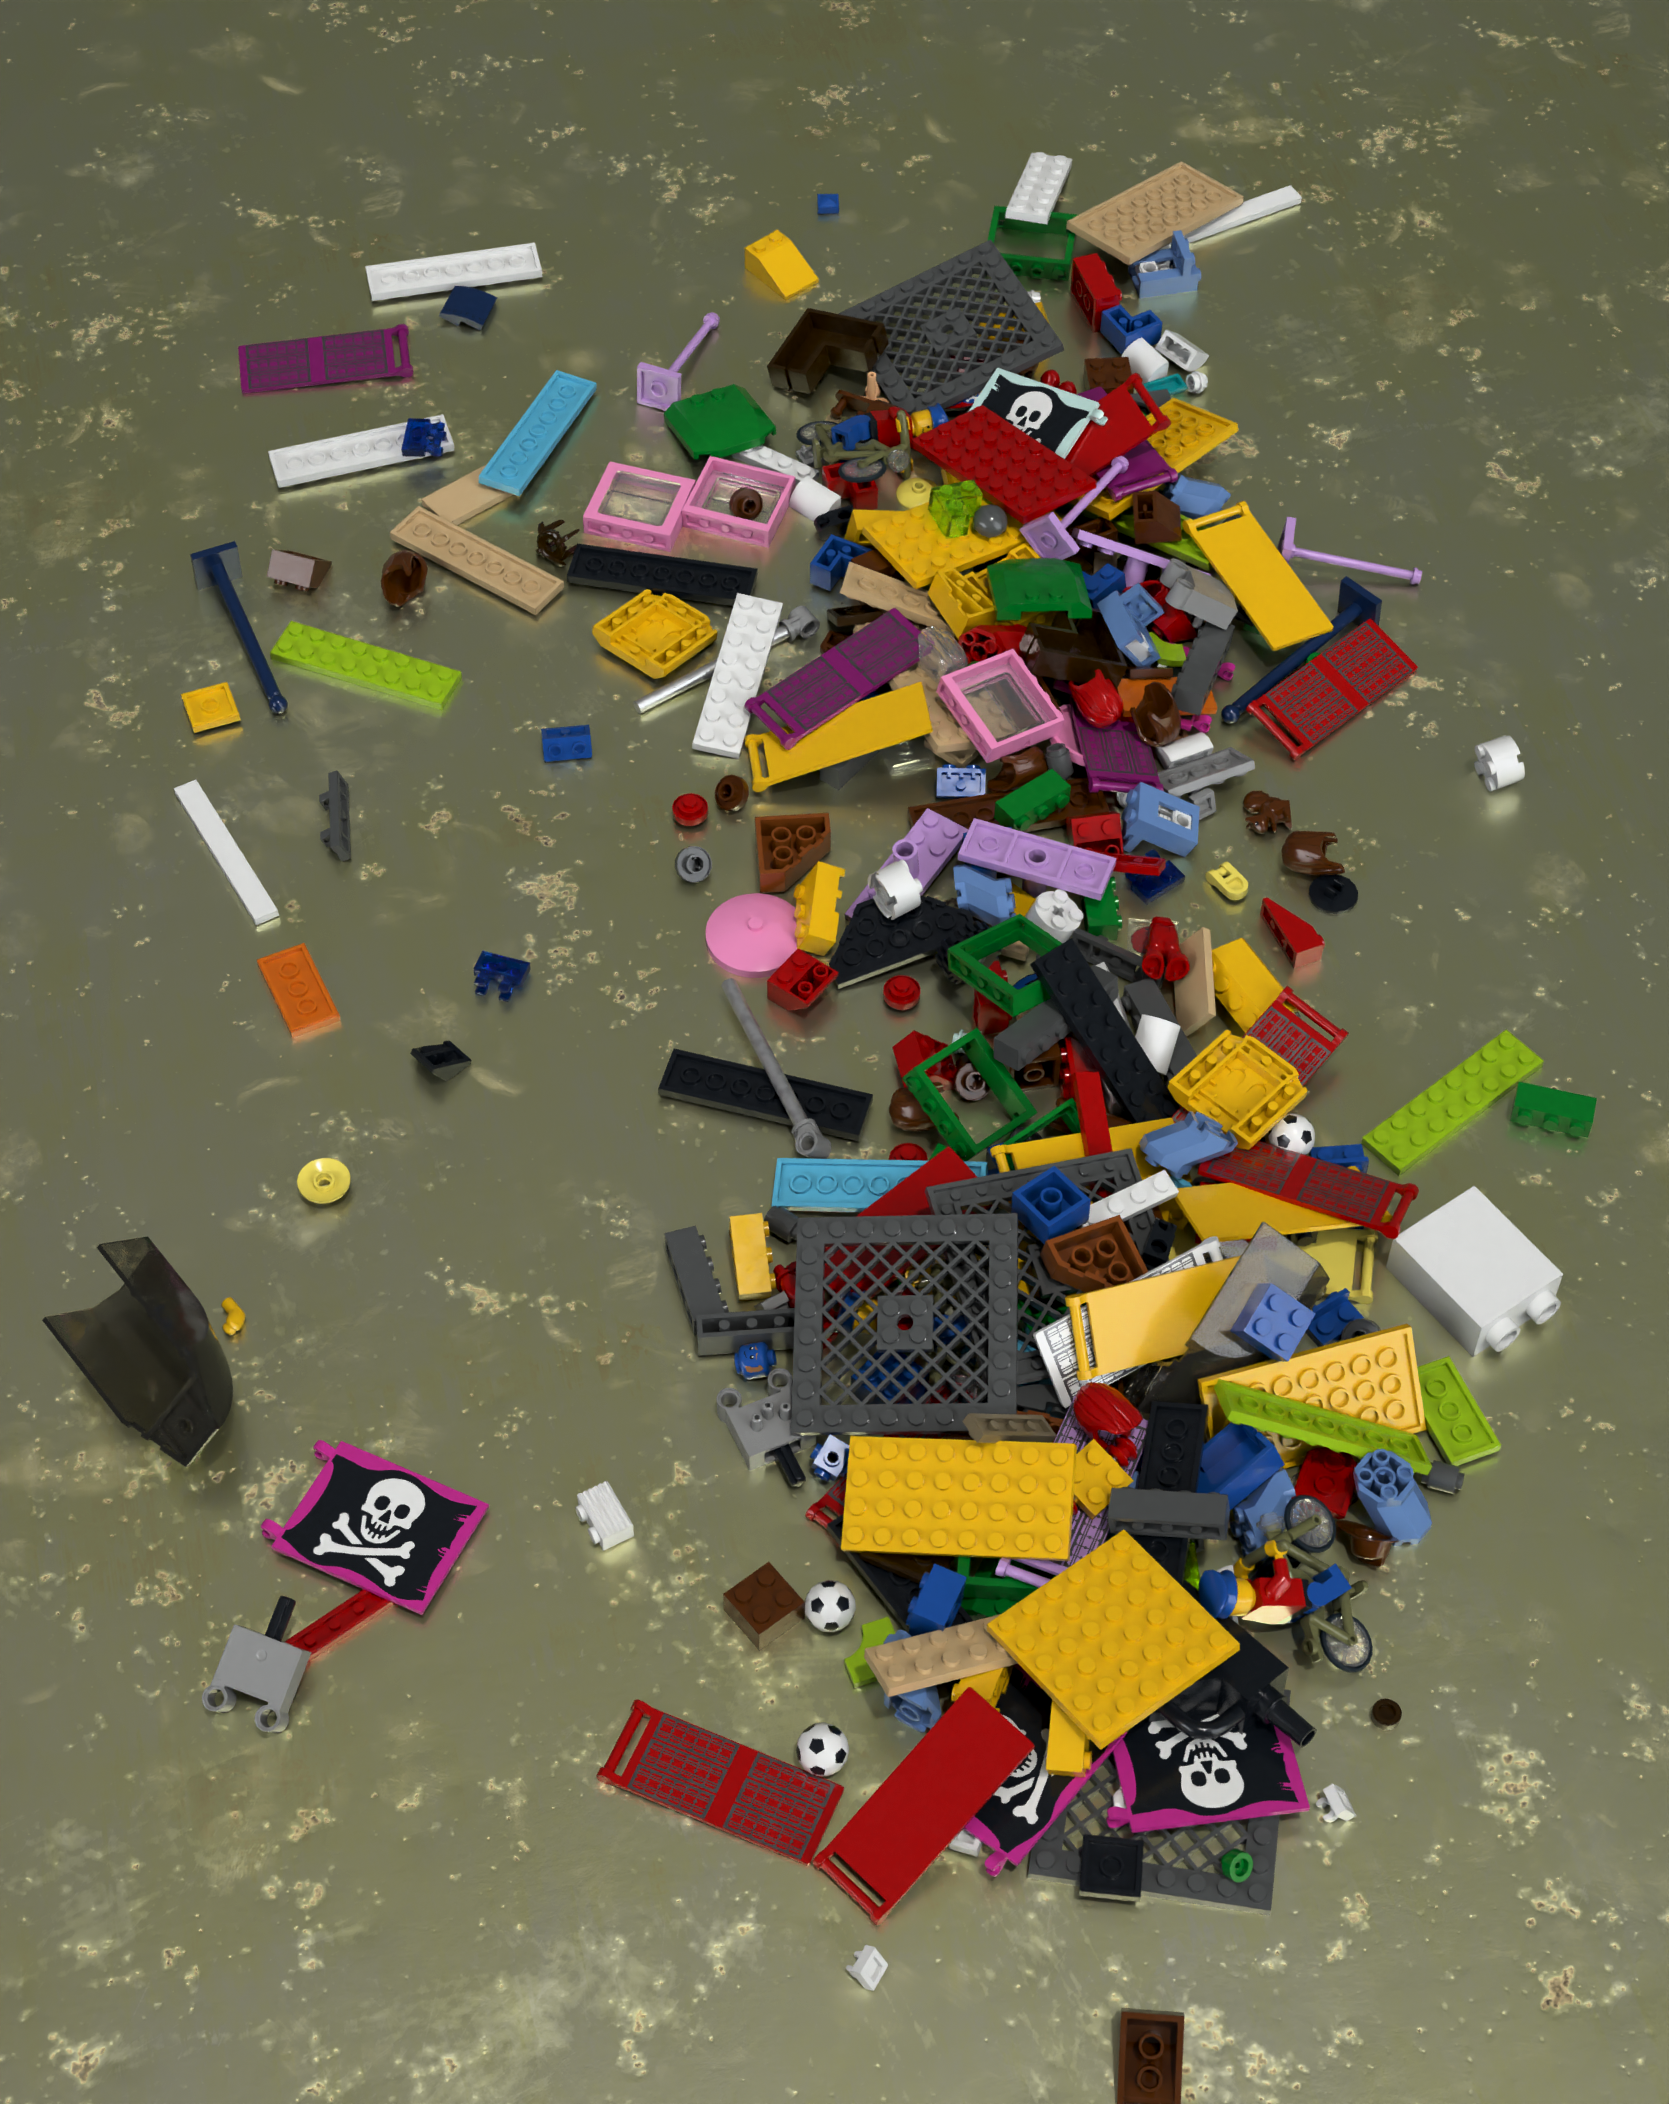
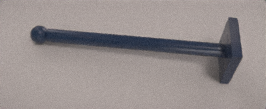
M229 542L190 554L198 591L218 585L269 700L270 710L275 714L285 712L288 702L278 688L231 582L232 580L242 578L236 542Z
M1349 577L1343 578L1340 583L1337 610L1340 614L1330 621L1334 626L1333 630L1306 641L1233 702L1232 705L1225 706L1221 711L1223 721L1229 724L1237 722L1240 715L1246 711V707L1251 702L1274 688L1306 661L1310 654L1318 651L1351 622L1360 626L1368 619H1372L1379 626L1382 600Z

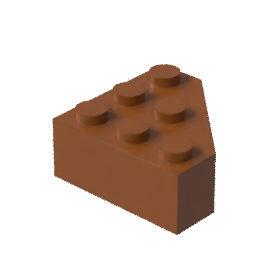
M829 813L755 817L760 893L785 892L831 851Z
M1120 1215L1046 1240L1040 1252V1256L1052 1279L1083 1292L1128 1283L1148 1272Z

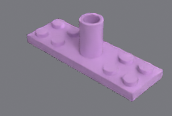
M1075 527L1071 534L1072 537L1076 538L1075 542L1079 545L1092 548L1094 544L1098 546L1097 550L1112 556L1114 552H1118L1128 556L1123 569L1126 587L1144 582L1150 564L1162 567L1163 572L1170 561L1169 559ZM1201 571V572H1203V573H1205V574L1211 576V574H1209V573H1207V572H1204V571Z
M927 808L904 839L897 841L893 845V853L880 869L903 859L907 863L913 879L917 878L920 881L923 892L919 894L922 896L962 845L963 833H967L968 829ZM867 885L846 911V920L850 922L857 904L870 900L873 896L877 895L874 887L869 889Z
M976 818L973 819L958 853L959 861L1022 878V890L1032 897H1038L1041 893L1046 892L1047 886H1051L1101 901L1116 865V858Z

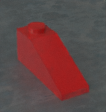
M1268 897L1263 898L1260 915L1292 967L1296 969L1320 961L1325 943L1322 936L1316 933L1313 926Z

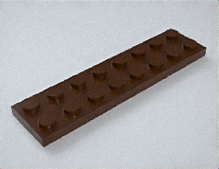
M1088 777L1067 780L1066 782L1071 786L1070 802L1064 808L1055 810L1048 817L1037 821L1022 832L1066 825V817L1110 812L1103 791L1099 790L1098 793L1089 792ZM1017 789L908 807V816L912 827L927 808L968 830L974 818L1001 825L994 819L995 802Z

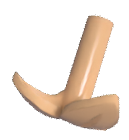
M869 372L867 374L866 396L864 398L889 403V400L886 398H877L881 395V391L876 381V373Z

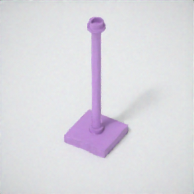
M711 312L704 316V324L668 370L644 362L639 363L637 366V403L666 411L672 403L681 400V373L677 372L710 329L718 327L720 319L716 313Z
M1115 457L1111 462L1112 467L1096 483V488L1086 493L1061 521L1054 512H1051L1024 524L1019 529L1040 558L1063 560L1075 555L1080 550L1065 529L1118 473L1122 474L1127 471L1129 462L1125 457Z
M1288 516L1286 518L1277 549L1287 563H1289L1290 558L1299 557L1408 579L1412 585L1420 583L1422 570H1418L1416 567L1413 568V571L1297 548L1293 544L1296 518Z

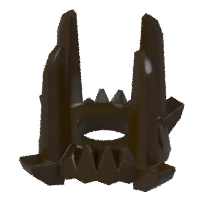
M557 520L546 526L541 522L538 525V549L535 550L536 553H541L546 559L553 561L560 567L566 566L564 560L575 552L577 545L566 550L567 546H565L564 542L577 534L580 529H576L561 537L559 531L553 529L565 523L564 520ZM556 545V550H553L551 547Z

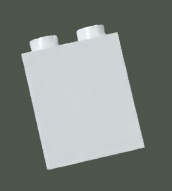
M1475 1186L1415 1223L1392 1241L1386 1268L1472 1357L1489 1346H1492L1497 1352L1502 1351L1517 1338L1520 1333L1519 1326L1529 1319H1532L1536 1324H1542L1551 1318L1561 1305V1301L1556 1297L1563 1273Z

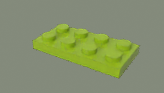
M1447 1356L1417 1367L1426 1428L1446 1463L1459 1466L1500 1451L1501 1444L1451 1358Z

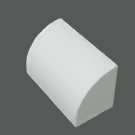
M1165 330L1155 347L1157 351L1189 372L1201 367L1210 356L1181 335L1169 330Z
M1142 337L1132 342L1123 352L1121 357H1129L1131 373H1138L1143 380V384L1167 377L1169 362Z
M806 476L795 487L789 501V507L814 522L819 515L841 508V496Z
M1199 732L1172 741L1165 746L1156 747L1154 751L1164 770L1211 754L1214 746L1206 734Z
M1142 1014L1135 1038L1158 1074L1166 1075L1181 1026L1161 1018Z

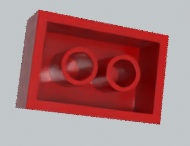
M1097 253L1073 258L1070 292L1092 332H1100L1102 311L1120 304V301H1122L1121 290L1117 289L1113 276L1109 275L1105 262L1101 261Z

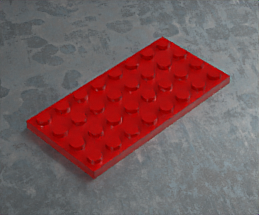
M983 405L911 439V447L994 505L1002 508L1023 525L1096 488V480Z

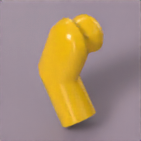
M228 1297L221 1304V1307L228 1314L222 1328L226 1334L234 1335L237 1330L242 1328L245 1321V1313L232 1297Z

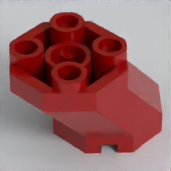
M1017 623L1012 626H976L959 636L956 649L958 664L965 668L972 661L980 662L1011 649H1014L1018 656L1026 660L1023 657L1019 644L1027 627Z

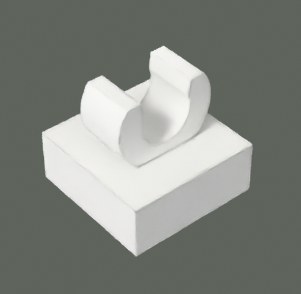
M1331 1784L1323 1789L1326 1797L1320 1798L1316 1805L1321 1809L1330 1805V1812L1323 1816L1325 1821L1334 1822L1339 1817L1347 1822L1357 1816L1344 1789L1335 1784Z
M865 1945L862 1951L854 1953L857 1959L854 1966L847 1965L846 1969L852 1977L857 1978L865 1989L874 1991L888 1964L875 1947Z

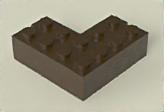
M807 308L767 365L772 386L789 390L792 387L793 391L811 394L830 365L869 373L878 360L877 356L880 357L889 344L884 323Z
M1092 608V618H1079L1076 627L1074 624L1077 618H1068L1067 611H1057L1051 626L1029 622L1019 647L1023 657L1026 659L1025 662L1031 674L1037 677H1051L1059 681H1073L1082 685L1095 677V670L1100 669L1104 678L1110 679L1115 689L1118 688L1128 666L1100 610Z

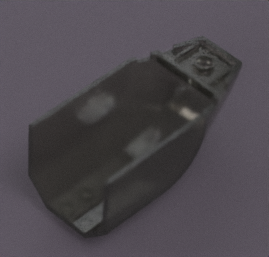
M1265 1222L1261 1223L1249 1243L1244 1239L1220 1242L1219 1250L1223 1259L1240 1255L1241 1257L1191 1337L1185 1343V1346L1188 1347L1187 1351L1183 1355L1151 1362L1142 1366L1137 1376L1129 1379L1122 1395L1140 1413L1150 1414L1152 1401L1201 1404L1197 1379L1272 1360L1230 1330L1258 1283L1274 1284L1311 1310L1316 1301L1325 1295L1327 1291L1326 1285L1330 1280L1321 1263ZM1209 1252L1204 1253L1203 1257L1206 1264L1211 1263L1212 1260Z
M148 1236L99 1244L97 1249L124 1282L123 1286L93 1308L45 1316L42 1321L122 1424L128 1428H135L141 1433V1437L147 1441L152 1440L161 1446V1451L184 1467H189L223 1425L231 1409L233 1384L224 1351L200 1301Z

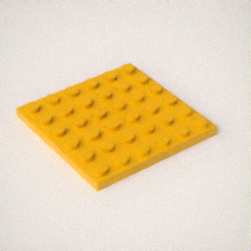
M1125 1530L1116 1534L987 1624V1631L1100 1750L1240 1650V1643Z

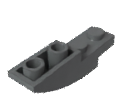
M1053 1385L1017 1386V1411L1028 1412V1410L1048 1413L1051 1417L1065 1418L1069 1407L1061 1406Z

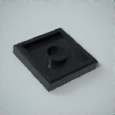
M1083 1834L1079 1896L1140 1902L1144 1840Z

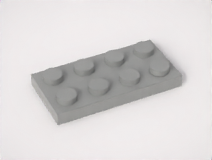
M1229 747L1158 772L1160 783L1163 784L1164 792L1181 798L1183 794L1201 791L1205 786L1221 784L1225 782V779L1244 776L1248 771L1255 769L1253 759Z

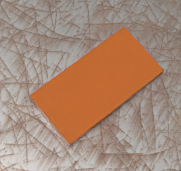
M1177 677L1121 679L1116 691L1124 705L1122 716L1132 717L1130 708L1135 707L1136 709L1141 703L1146 685L1152 682H1159L1164 684L1171 692L1173 685L1176 684ZM1212 690L1200 715L1216 714L1217 705ZM1179 710L1180 715H1195Z
M305 943L257 959V965L292 1038L341 1021L340 1015Z

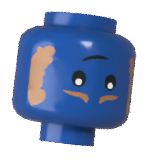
M762 1341L744 1344L740 1346L738 1353L734 1355L737 1373L742 1374L747 1380L767 1377L772 1371V1366L777 1364L774 1349L769 1350L768 1345Z

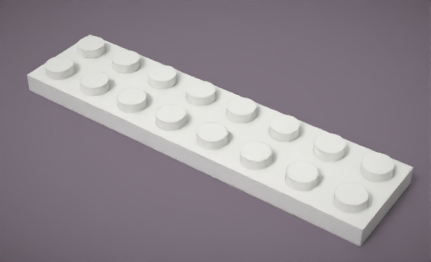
M535 243L365 266L372 301L453 290L454 286L475 287L542 277V269Z
M442 414L268 451L278 488L455 450L452 437Z
M737 593L694 736L692 749L739 759L752 713H749L744 705L748 699L758 695L783 609V603Z

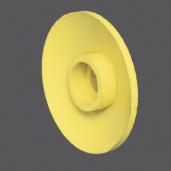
M926 478L905 480L896 490L897 501L906 509H911L941 497L939 486Z
M321 1158L309 1162L301 1169L297 1178L300 1194L308 1201L319 1204L338 1200L348 1191L351 1183L348 1168L342 1162L331 1158Z

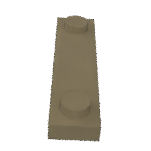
M969 1413L963 1420V1423L969 1430V1435L977 1443H997L998 1441L1052 1443L1057 1437L1043 1415Z

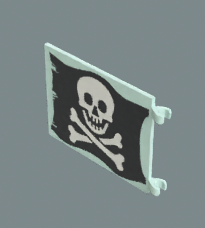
M1000 368L995 370L969 410L971 411L981 405L985 406L1063 459L1066 458L1090 420L1101 426H1104L1108 420L1107 417L1103 416L1104 412L1098 409L1100 406L1099 402Z

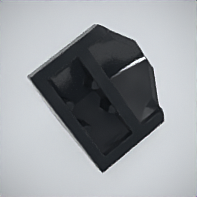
M444 1041L443 1044L413 1048L410 1053L432 1074L445 1081L450 1080L468 1067L472 1061L451 1041Z

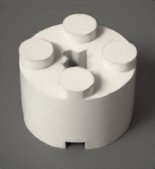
M1501 736L1475 746L1478 761L1474 762V766L1478 775L1483 774L1485 776V784L1488 791L1497 790L1524 779L1523 762L1518 763L1516 755H1519L1520 751L1511 736Z
M903 859L895 861L868 876L869 889L874 887L877 894L873 896V899L885 917L889 918L892 916L891 920H894L920 906L921 899L919 893L923 892L922 885L917 878L913 879L909 872V867Z
M1057 889L1055 892L1047 891L1041 893L1026 913L1025 918L1063 944L1072 937L1073 932L1079 927L1083 919V913L1065 891Z

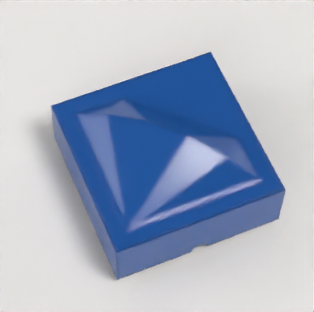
M817 194L818 214L839 213L838 194Z

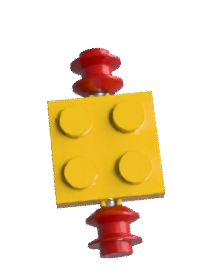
M1117 1437L1115 1439L1116 1446L1108 1445L1106 1451L1093 1439L1076 1454L1073 1516L1078 1513L1077 1503L1091 1519H1094L1109 1505L1112 1488L1128 1487L1134 1481L1122 1469L1128 1467V1459L1132 1461L1137 1459V1448L1130 1439Z

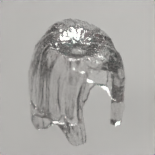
M932 626L926 627L918 634L920 661L917 662V666L935 682L939 683L942 676L968 666V659L963 648L957 643L950 632Z

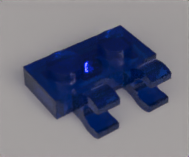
M408 418L401 449L402 455L425 457L426 452H429L436 457L442 456L443 447H441V442L446 440L447 435L446 432H443L445 423H431L430 419Z
M1154 849L1145 854L1146 857L1161 858ZM1170 860L1166 862V868L1159 876L1125 873V876L1133 882L1131 890L1146 905L1177 887L1185 880V875Z
M482 951L473 969L474 975L477 976L474 985H477L475 994L485 996L490 980L501 982L498 987V991L501 992L499 1000L509 1002L514 986H523L530 971V963Z

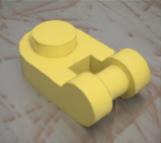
M1226 861L1220 864L1216 870L1212 869L1206 872L1205 877L1208 883L1215 885L1227 898L1240 900L1246 896L1248 882L1229 862Z

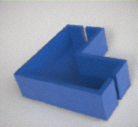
M1231 1422L1204 1444L1197 1493L1208 1494L1210 1492H1217L1228 1495L1229 1507L1232 1510L1285 1464L1275 1446L1260 1432H1257L1254 1427L1245 1424L1237 1425ZM1143 1453L1135 1471L1141 1472Z

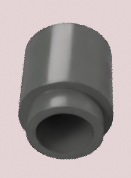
M1055 743L1046 748L1047 753L1045 754L1048 769H1053L1064 780L1069 779L1070 775L1074 772L1069 749L1066 748L1064 743Z
M773 1206L770 1208L764 1218V1221H768L769 1230L789 1243L794 1240L797 1241V1218L799 1217L783 1207Z
M1436 1460L1433 1463L1430 1462L1432 1468L1429 1474H1422L1421 1483L1427 1484V1488L1454 1494L1456 1489L1461 1490L1465 1475L1460 1473L1459 1466Z

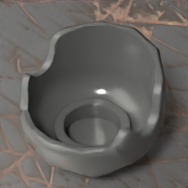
M988 504L981 506L973 516V529L985 537L999 536L1007 529V515L997 505Z

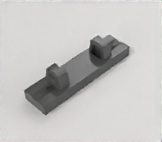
M336 770L328 773L329 791L319 795L320 804L325 810H329L330 828L320 832V840L327 848L330 847L341 861L351 859L348 783Z
M1079 928L1073 932L1072 939L1087 962L1094 965L1105 962L1110 972L1133 983L1150 978L1142 969L1143 957L1108 942V938L1102 935L1097 937ZM1165 967L1162 977L1160 979H1154L1159 990H1161L1165 977Z

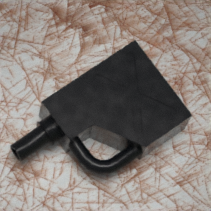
M1184 1580L1183 1588L1200 1604L1199 1591L1188 1581ZM1229 1616L1225 1619L1216 1618V1620L1240 1643V1650L1145 1718L1148 1722L1167 1720L1187 1736L1201 1740L1218 1738L1233 1728L1242 1735L1260 1719L1263 1720L1264 1724L1272 1723L1301 1748L1309 1744L1316 1734V1729L1287 1704L1288 1697L1283 1695L1289 1667ZM1213 1712L1219 1715L1217 1718L1206 1722L1190 1717Z

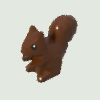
M1251 791L1246 794L1243 801L1244 808L1252 814H1258L1245 819L1248 822L1246 825L1247 829L1264 834L1268 828H1271L1273 833H1276L1277 824L1282 823L1288 829H1292L1289 800L1269 797V794L1263 791Z

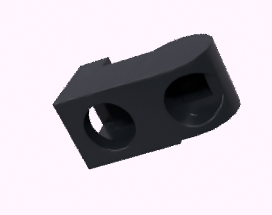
M853 505L821 514L814 520V526L821 540L827 541L831 534L835 536L846 534L852 510L854 509Z
M1156 1217L1141 1255L1147 1270L1151 1271L1167 1262L1177 1225Z

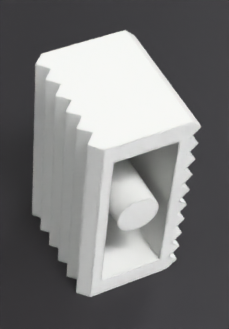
M604 1481L598 1486L589 1488L587 1491L577 1495L578 1506L575 1507L576 1513L581 1522L587 1521L590 1527L588 1528V1533L594 1544L599 1543L603 1551L634 1536L633 1524L608 1481Z

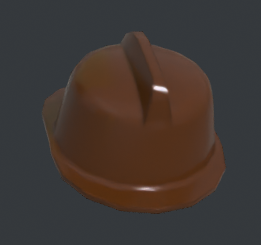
M1348 1520L1336 1521L1338 1528L1350 1534L1352 1554L1365 1564L1377 1567L1383 1566L1392 1543L1399 1542V1539L1384 1535L1366 1525Z

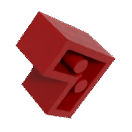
M843 463L822 466L823 486L841 496V499L850 498L855 510L878 509V488L875 480L863 483L849 482L842 479L838 474V469ZM857 463L845 467L843 473L846 476L858 478V473L869 468V465L859 468Z

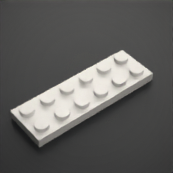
M1043 152L1031 153L1008 204L1005 218L1047 224L1072 167V159L1066 158L1063 155H1046Z

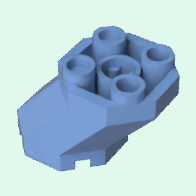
M1177 473V482L1164 483L1166 487L1162 491L1160 489L1157 491L1180 506L1181 515L1193 520L1223 510L1221 507L1231 496L1218 483L1185 477L1181 473Z
M965 864L953 867L959 909L962 908L970 911L971 916L992 926L1016 916V913H1012L1014 908H1016L1014 893H1012L1011 878L995 879Z
M1189 1111L1184 1120L1145 1134L1139 1144L1141 1146L1140 1149L1147 1154L1145 1160L1155 1167L1161 1165L1167 1168V1171L1172 1176L1181 1179L1183 1174L1187 1175L1194 1165L1232 1152L1238 1142L1234 1134L1229 1130L1226 1135L1221 1130L1223 1126L1219 1122L1200 1112L1194 1114L1192 1111Z
M1377 1449L1372 1453H1367L1354 1468L1353 1476L1357 1495L1374 1522V1530L1399 1539V1542L1392 1543L1393 1546H1402L1406 1542H1411L1410 1545L1418 1544L1431 1529L1432 1525L1428 1503L1413 1478L1414 1472L1410 1463L1392 1451Z
M1280 1468L1256 1488L1246 1501L1240 1502L1233 1508L1234 1521L1230 1522V1528L1233 1536L1239 1538L1241 1542L1243 1558L1268 1541L1265 1536L1267 1531L1263 1530V1528L1273 1524H1280L1278 1529L1282 1530V1532L1285 1529L1284 1512L1287 1504L1292 1497L1296 1496V1493L1284 1468ZM1298 1504L1294 1505L1291 1509V1524L1297 1523L1299 1515Z
M897 1630L895 1634H889L883 1644L909 1638L911 1635L904 1630ZM937 1685L892 1697H887L886 1693L884 1694V1705L888 1709L893 1706L897 1710L894 1716L900 1722L918 1732H925L927 1728L931 1729L941 1718L942 1713Z

